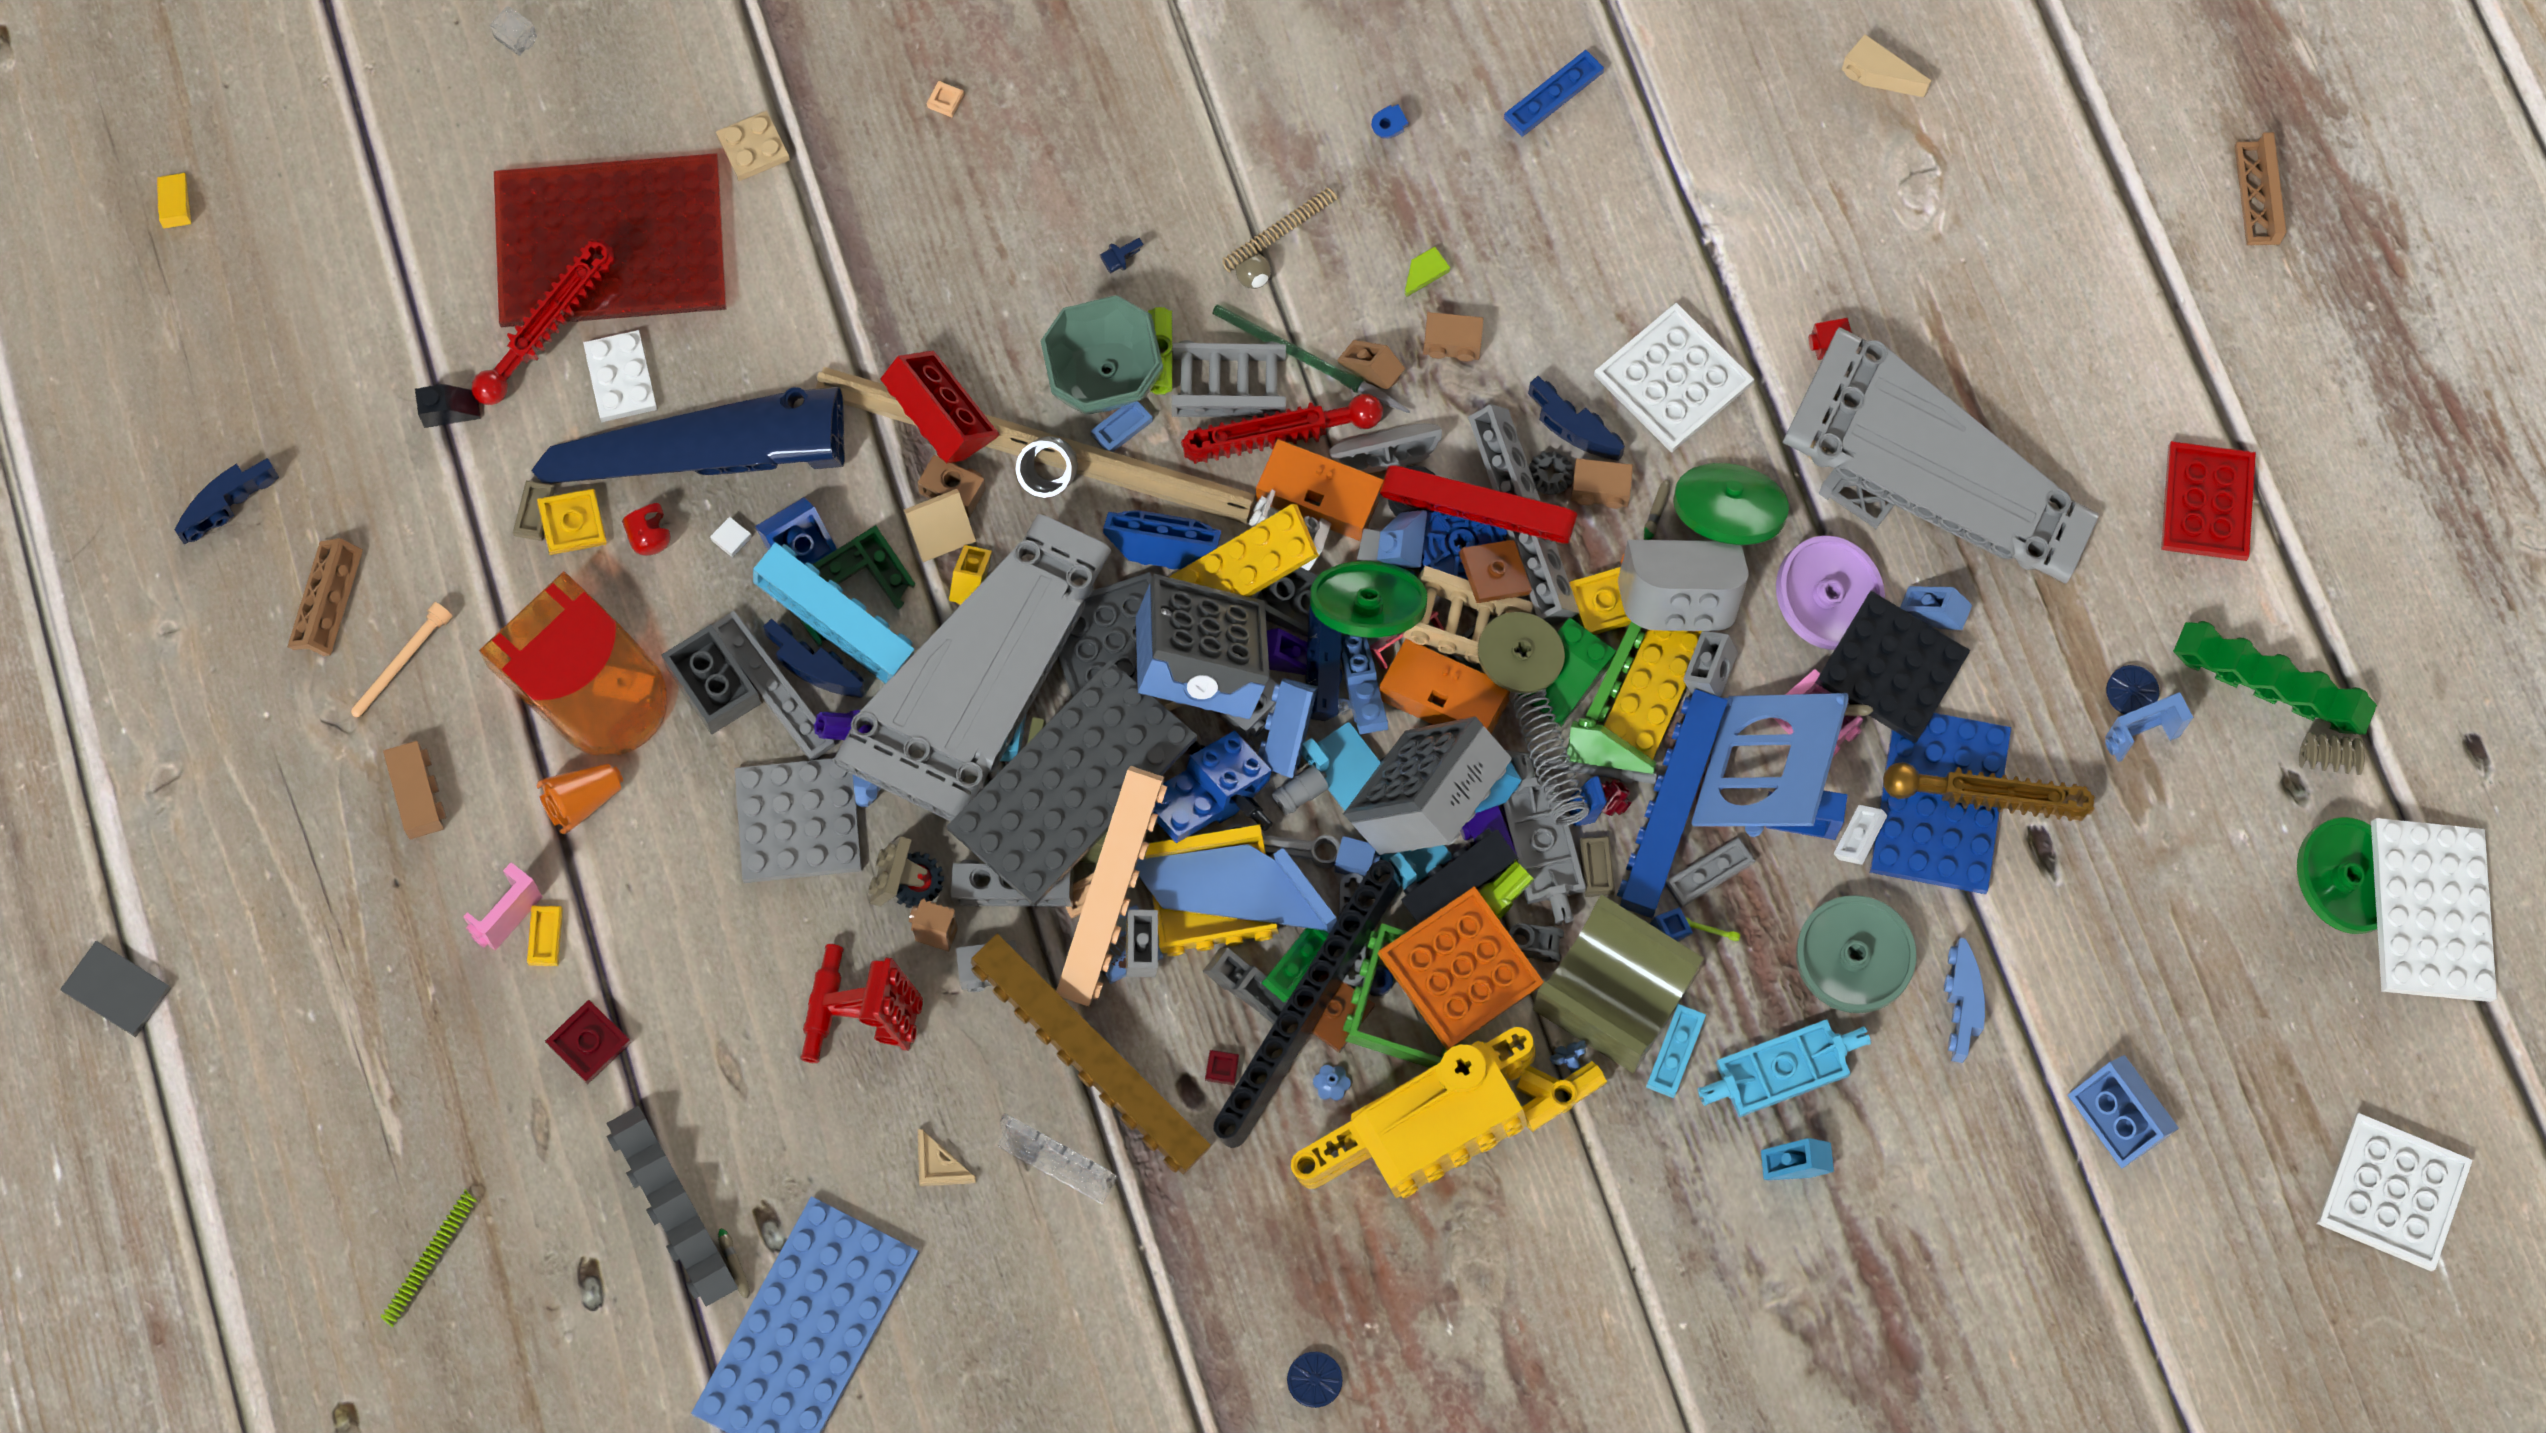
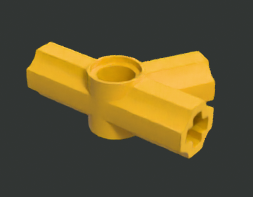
M1591 1061L1564 1080H1559L1530 1065L1526 1067V1072L1521 1076L1516 1090L1535 1098L1522 1107L1528 1124L1526 1127L1534 1132L1561 1113L1570 1111L1573 1105L1607 1084L1604 1073L1599 1066ZM1565 1091L1569 1094L1570 1100L1560 1102L1556 1099L1555 1093Z

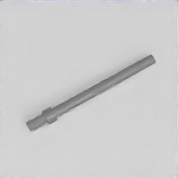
M1505 750L1511 758L1517 755H1521V758H1524L1523 754H1526L1524 752ZM1542 755L1538 759H1548L1550 756ZM1557 758L1548 761L1541 767H1552L1563 763L1566 759ZM1536 761V766H1539L1542 762ZM1568 761L1573 764L1571 771L1617 778L1620 779V782L1631 784L1632 781L1656 783V772L1650 774ZM1563 765L1555 769L1566 771L1570 768V765Z

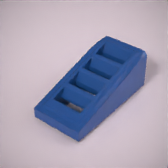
M1598 776L1592 777L1580 787L1582 789L1580 796L1585 797L1584 802L1588 805L1589 813L1584 819L1574 823V826L1595 823L1607 803ZM1577 790V791H1576L1574 794H1572L1570 797H1572V796L1576 795L1577 793H1579V790ZM1575 798L1570 801H1567V803L1573 801H1582V798ZM1582 809L1569 811L1570 816L1580 812Z

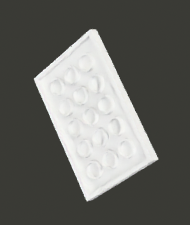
M2381 818L2372 820L2371 832L2381 992L2487 1002L2496 1000L2485 829Z

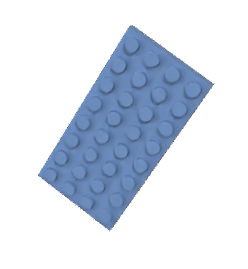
M811 1196L691 1414L726 1433H822L915 1262L919 1251Z

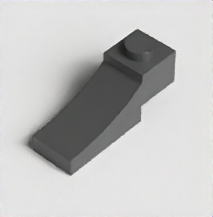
M1228 947L1220 948L1203 970L1205 974L1224 990H1228L1243 1000L1272 1024L1275 1023L1289 1000L1288 998L1285 1002H1282L1262 984L1266 976L1255 966H1249Z

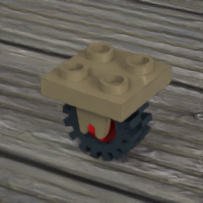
M900 836L892 843H889L885 849H881L878 854L876 866H879L877 877L874 876L869 885L868 893L872 894L869 903L881 907L896 896L898 904L905 903V907L911 908L914 905L919 906L920 901L923 899L926 902L932 901L943 888L941 883L944 881V876H940V873L943 871L942 867L937 868L935 864L938 861L935 858L930 860V855L927 853L923 855L916 851L913 854L908 853L912 840Z

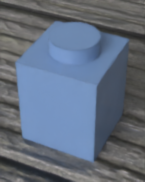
M1343 836L1334 872L1344 875L1357 873L1364 878L1371 865L1380 861L1381 856L1376 855V850L1368 842Z

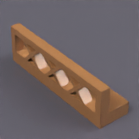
M2267 132L2262 134L2258 142H2236L2235 144L2246 245H2280L2286 234L2274 132ZM2257 150L2258 160L2251 164L2244 158L2243 151ZM2251 172L2261 179V185L2257 189L2247 183L2246 177ZM2254 197L2264 204V210L2260 214L2250 208L2249 202ZM2258 222L2267 229V236L2253 237L2252 227Z
M341 538L320 541L288 642V648L292 650L308 648L322 656L331 655L363 549Z

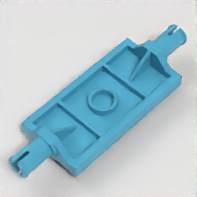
M1827 1019L1717 1060L1716 1065L1722 1080L1697 1088L1699 1097H1703L1701 1102L1704 1106L1729 1097L1740 1118L1849 1077L1851 1073L1845 1059L1847 1052L1870 1045L1869 1034L1865 1036L1867 1030L1864 1026L1840 1036L1839 1033L1835 1034L1832 1031Z

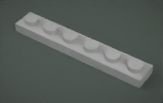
M732 611L712 625L753 687L810 761L815 760L833 748L835 743L832 739H820L815 734V716L735 611Z

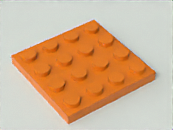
M1475 886L1377 953L1447 1051L1539 989L1544 982Z

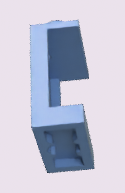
M2179 692L2118 717L2105 736V744L2109 753L2115 755L2117 761L2120 762L2134 743L2132 736L2162 725L2171 741L2183 734L2194 717Z

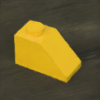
M968 545L963 546L953 571L949 601L961 605L986 579L992 555L991 550Z

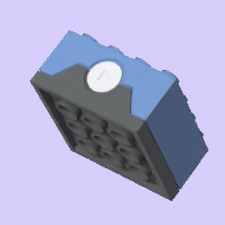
M1154 574L1136 615L1138 693L1174 701L1179 704L1199 707L1204 710L1229 714L1233 717L1250 719L1269 679L1265 601Z

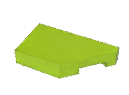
M1435 246L1411 260L1405 287L1406 297L1450 272V266Z

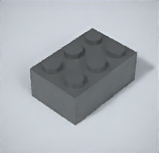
M711 624L661 654L665 667L711 735L761 704L757 691Z

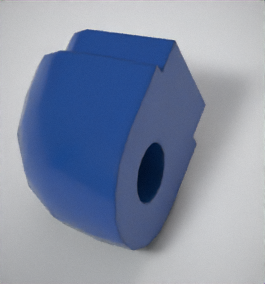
M1399 104L1394 107L1390 105L1378 111L1372 118L1371 126L1377 136L1383 139H1390L1403 133L1404 128L1409 126V123Z

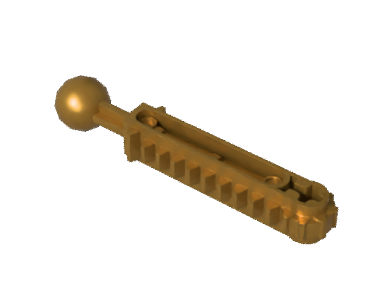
M1905 762L1889 766L1883 776L1884 788L1894 798H1909L1916 792L1941 794L1942 801H1949L1951 808H1954L1957 803H1962L1965 809L1969 804H1974L1975 809L1985 806L1986 810L1990 811L1992 807H1997L1998 812H2002L2005 808L2009 809L2010 814H2013L2015 810H2020L2022 815L2029 811L2032 812L2034 817H2037L2039 813H2044L2045 818H2049L2052 814L2058 820L2062 816H2066L2068 821H2083L2095 809L2093 807L2095 796L2087 790L2086 786L2081 787L2073 784L2071 787H2066L2065 782H2061L2059 786H2056L2053 781L2043 784L2041 779H2038L2036 783H2032L2030 778H2026L2025 781H2019L2018 776H2015L2013 780H2008L2006 775L1996 778L1995 773H1991L1989 777H1985L1983 772L1973 775L1971 770H1968L1966 774H1962L1959 767H1957L1954 773L1949 772L1946 777L1919 774L1913 765Z

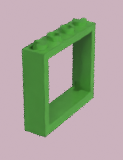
M1381 923L1377 932H1371L1367 948H1371L1369 959H1363L1359 975L1364 977L1361 987H1355L1351 998V1003L1355 1004L1353 1015L1347 1014L1344 1022L1343 1031L1347 1032L1345 1041L1431 1068L1440 1063L1447 1052L1444 1046L1442 1047L1440 1057L1358 1031L1380 958L1377 953L1383 948L1384 942L1390 944L1408 932Z

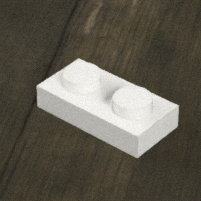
M1858 805L1834 852L1837 859L1863 865L1887 818V814L1882 809Z

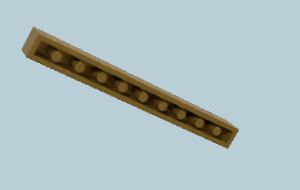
M998 933L971 958V965L973 966L971 971L982 982L987 980L995 987L992 991L1003 1003L1009 1001L1016 1008L1013 1011L1014 1014L1024 1024L1030 1022L1037 1029L1035 1032L1036 1036L1045 1045L1051 1043L1058 1050L1056 1053L1057 1057L1068 1067L1072 1064L1080 1072L1077 1075L1079 1079L1089 1088L1093 1085L1101 1093L1099 1095L1101 1101L1110 1109L1115 1107L1122 1114L1120 1119L1131 1130L1137 1128L1144 1135L1142 1141L1152 1151L1158 1149L1165 1156L1163 1159L1164 1163L1174 1173L1179 1170L1184 1175L1209 1150L1211 1144Z

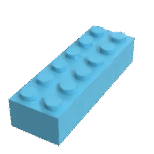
M775 542L753 568V583L886 684L914 655L915 649L911 647L913 645L912 641L901 633L898 635L894 634L888 629L890 625L884 619L877 615L872 617L865 611L867 608L862 602L856 598L850 600L842 594L843 589L832 580L825 581L819 576L820 571L809 562H806L804 565L796 558L797 554L785 544L781 547Z

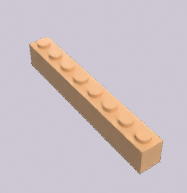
M1130 766L1127 770L1056 990L1064 999L1088 1007L1093 999H1099L1104 984L1099 982L1102 971L1107 972L1113 955L1108 954L1111 943H1117L1122 927L1117 926L1120 915L1126 916L1131 899L1126 898L1129 887L1135 888L1140 871L1135 870L1138 859L1144 860L1149 843L1144 842L1147 830L1151 832L1154 830L1158 815L1153 812L1157 802L1162 804L1167 790V786L1162 785L1165 778L1163 776Z

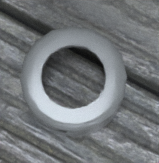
M1052 436L1038 438L1026 446L1017 458L1016 474L1018 481L1026 491L1035 496L1050 497L1057 495L1068 487L1076 476L1078 467L1076 453L1061 438ZM1047 447L1058 450L1065 458L1067 464L1063 476L1052 481L1039 476L1034 466L1037 453Z

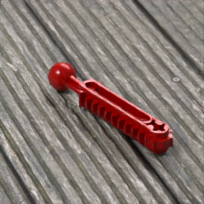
M602 239L599 241L589 240L588 244L580 249L582 255L580 257H573L575 264L573 266H566L568 270L566 275L559 274L561 281L559 283H552L554 289L551 292H544L546 295L544 301L538 299L539 307L537 309H530L532 316L530 318H523L525 324L522 327L515 326L517 334H507L510 339L507 345L510 350L493 370L481 371L474 377L471 390L478 402L484 405L498 404L507 394V379L523 361L527 364L530 359L536 361L539 359L536 352L538 350H545L544 342H552L550 335L553 332L557 334L560 332L557 328L558 325L567 324L564 318L567 315H574L572 311L574 306L581 307L579 300L581 298H588L586 293L588 289L595 290L593 283L596 280L600 282L603 280L601 273L610 272L609 269L615 264L612 246H609ZM594 254H596V255H601V254H602L603 258H602L601 260H599V259H597V258H596V259H593L592 256H593Z
M1360 394L1351 400L1349 406L1323 411L1322 406L1315 407L1310 402L1306 409H1302L1299 406L1296 411L1286 409V413L1282 414L1279 411H1275V415L1272 416L1265 413L1262 418H1258L1255 415L1252 420L1248 421L1242 418V421L1238 423L1231 420V423L1228 425H1224L1221 422L1218 427L1209 425L1208 429L1204 430L1201 427H1197L1193 431L1188 430V434L1181 440L1184 457L1197 464L1198 462L1208 463L1210 458L1218 461L1220 456L1230 458L1231 454L1235 453L1241 456L1244 451L1252 454L1254 449L1264 451V447L1269 446L1271 449H1274L1278 439L1287 443L1292 442L1295 445L1298 440L1302 439L1305 443H1308V439L1313 437L1317 443L1320 436L1326 435V428L1349 423H1352L1359 429L1375 427L1381 421L1383 407L1378 398L1371 394Z

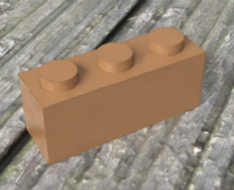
M418 741L383 750L403 828L408 838L411 840L444 830L442 819H446V813L442 802L437 803L434 793L439 792L435 776L429 775L427 766H431L432 762L427 748L422 750Z

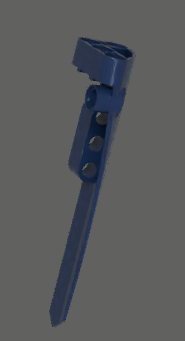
M793 387L784 393L695 411L550 446L531 471L542 483L552 484L695 471L701 475L732 474L773 470L778 467V464L807 462L813 469L843 467L845 463L842 391L840 387L809 390ZM804 398L802 405L793 408L795 401Z

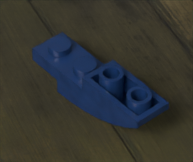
M1539 376L1530 382L1528 394L1542 407L1539 420L1548 429L1566 442L1590 454L1619 461L1622 458L1625 448L1623 440L1615 432L1611 433L1604 426V422L1598 414L1591 413L1586 407L1577 414L1575 407L1568 400L1564 401L1549 381L1544 382Z
M266 458L243 472L236 463L212 480L189 504L174 529L182 543L185 545L188 542H195L212 528L225 525L231 517L235 516L229 506L242 503L255 491L271 486L279 476L269 459Z
M772 618L763 626L766 637L780 648L776 652L778 662L797 677L818 688L844 696L862 698L866 694L863 678L855 670L852 669L849 672L843 667V661L833 651L828 653L821 647L814 654L813 649L806 642L801 641L799 643L792 637L794 634L787 625L782 622L778 625Z

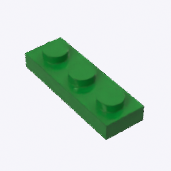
M1305 928L1262 981V984L1282 1002H1285L1296 989L1329 934L1324 930Z

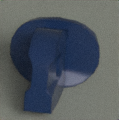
M1140 238L1121 248L1111 243L1109 244V249L1099 255L1110 274L1118 269L1124 271L1126 270L1125 260L1138 253L1144 244Z

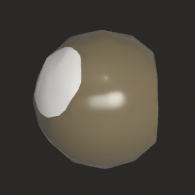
M1256 254L1236 265V276L1243 286L1257 289L1268 282L1271 276V267L1264 256Z

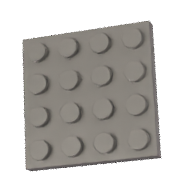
M834 758L735 768L743 882L751 883L862 871L853 774L838 767L833 762Z

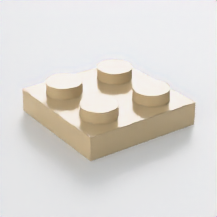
M767 110L716 131L717 138L738 181L747 179L790 160Z

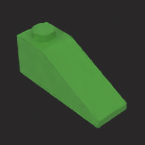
M1580 718L1578 722L1573 721L1571 725L1567 755L1570 756V762L1654 774L1656 761L1603 725H1597L1595 720Z

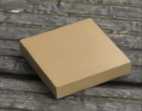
M957 489L903 510L922 562L976 542Z

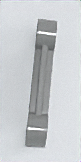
M1234 824L1228 827L1226 830L1242 828L1246 826L1242 824ZM1263 835L1266 853L1274 854L1281 848H1284L1289 856L1312 859L1313 863L1320 868L1326 869L1335 866L1340 844L1332 836L1322 835L1314 841ZM1328 843L1335 847L1337 854L1330 860H1321L1317 857L1315 850L1320 844Z

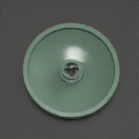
M1843 896L1822 904L1808 917L1797 940L1796 962L1805 985L1820 1001L1843 1012L1868 1013L1888 1006L1904 992L1915 970L1916 945L1907 923L1890 906L1870 897ZM1855 955L1858 960H1852L1849 956Z

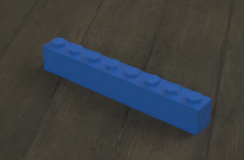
M1694 689L1692 698L1686 696L1680 712L1685 714L1683 724L1677 722L1671 738L1677 740L1674 750L1667 749L1662 764L1668 766L1665 776L1658 775L1653 790L1659 792L1656 802L1649 801L1644 816L1649 818L1647 828L1640 827L1635 841L1636 844L1640 845L1638 854L1631 853L1626 870L1631 871L1628 881L1622 879L1617 896L1622 898L1620 906L1626 910L1652 919L1654 917L1726 708L1727 699Z

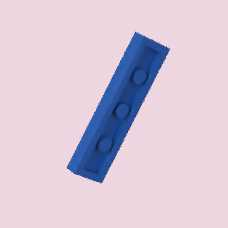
M1584 50L1505 112L1504 119L1523 137L1602 75L1604 67L1587 50Z

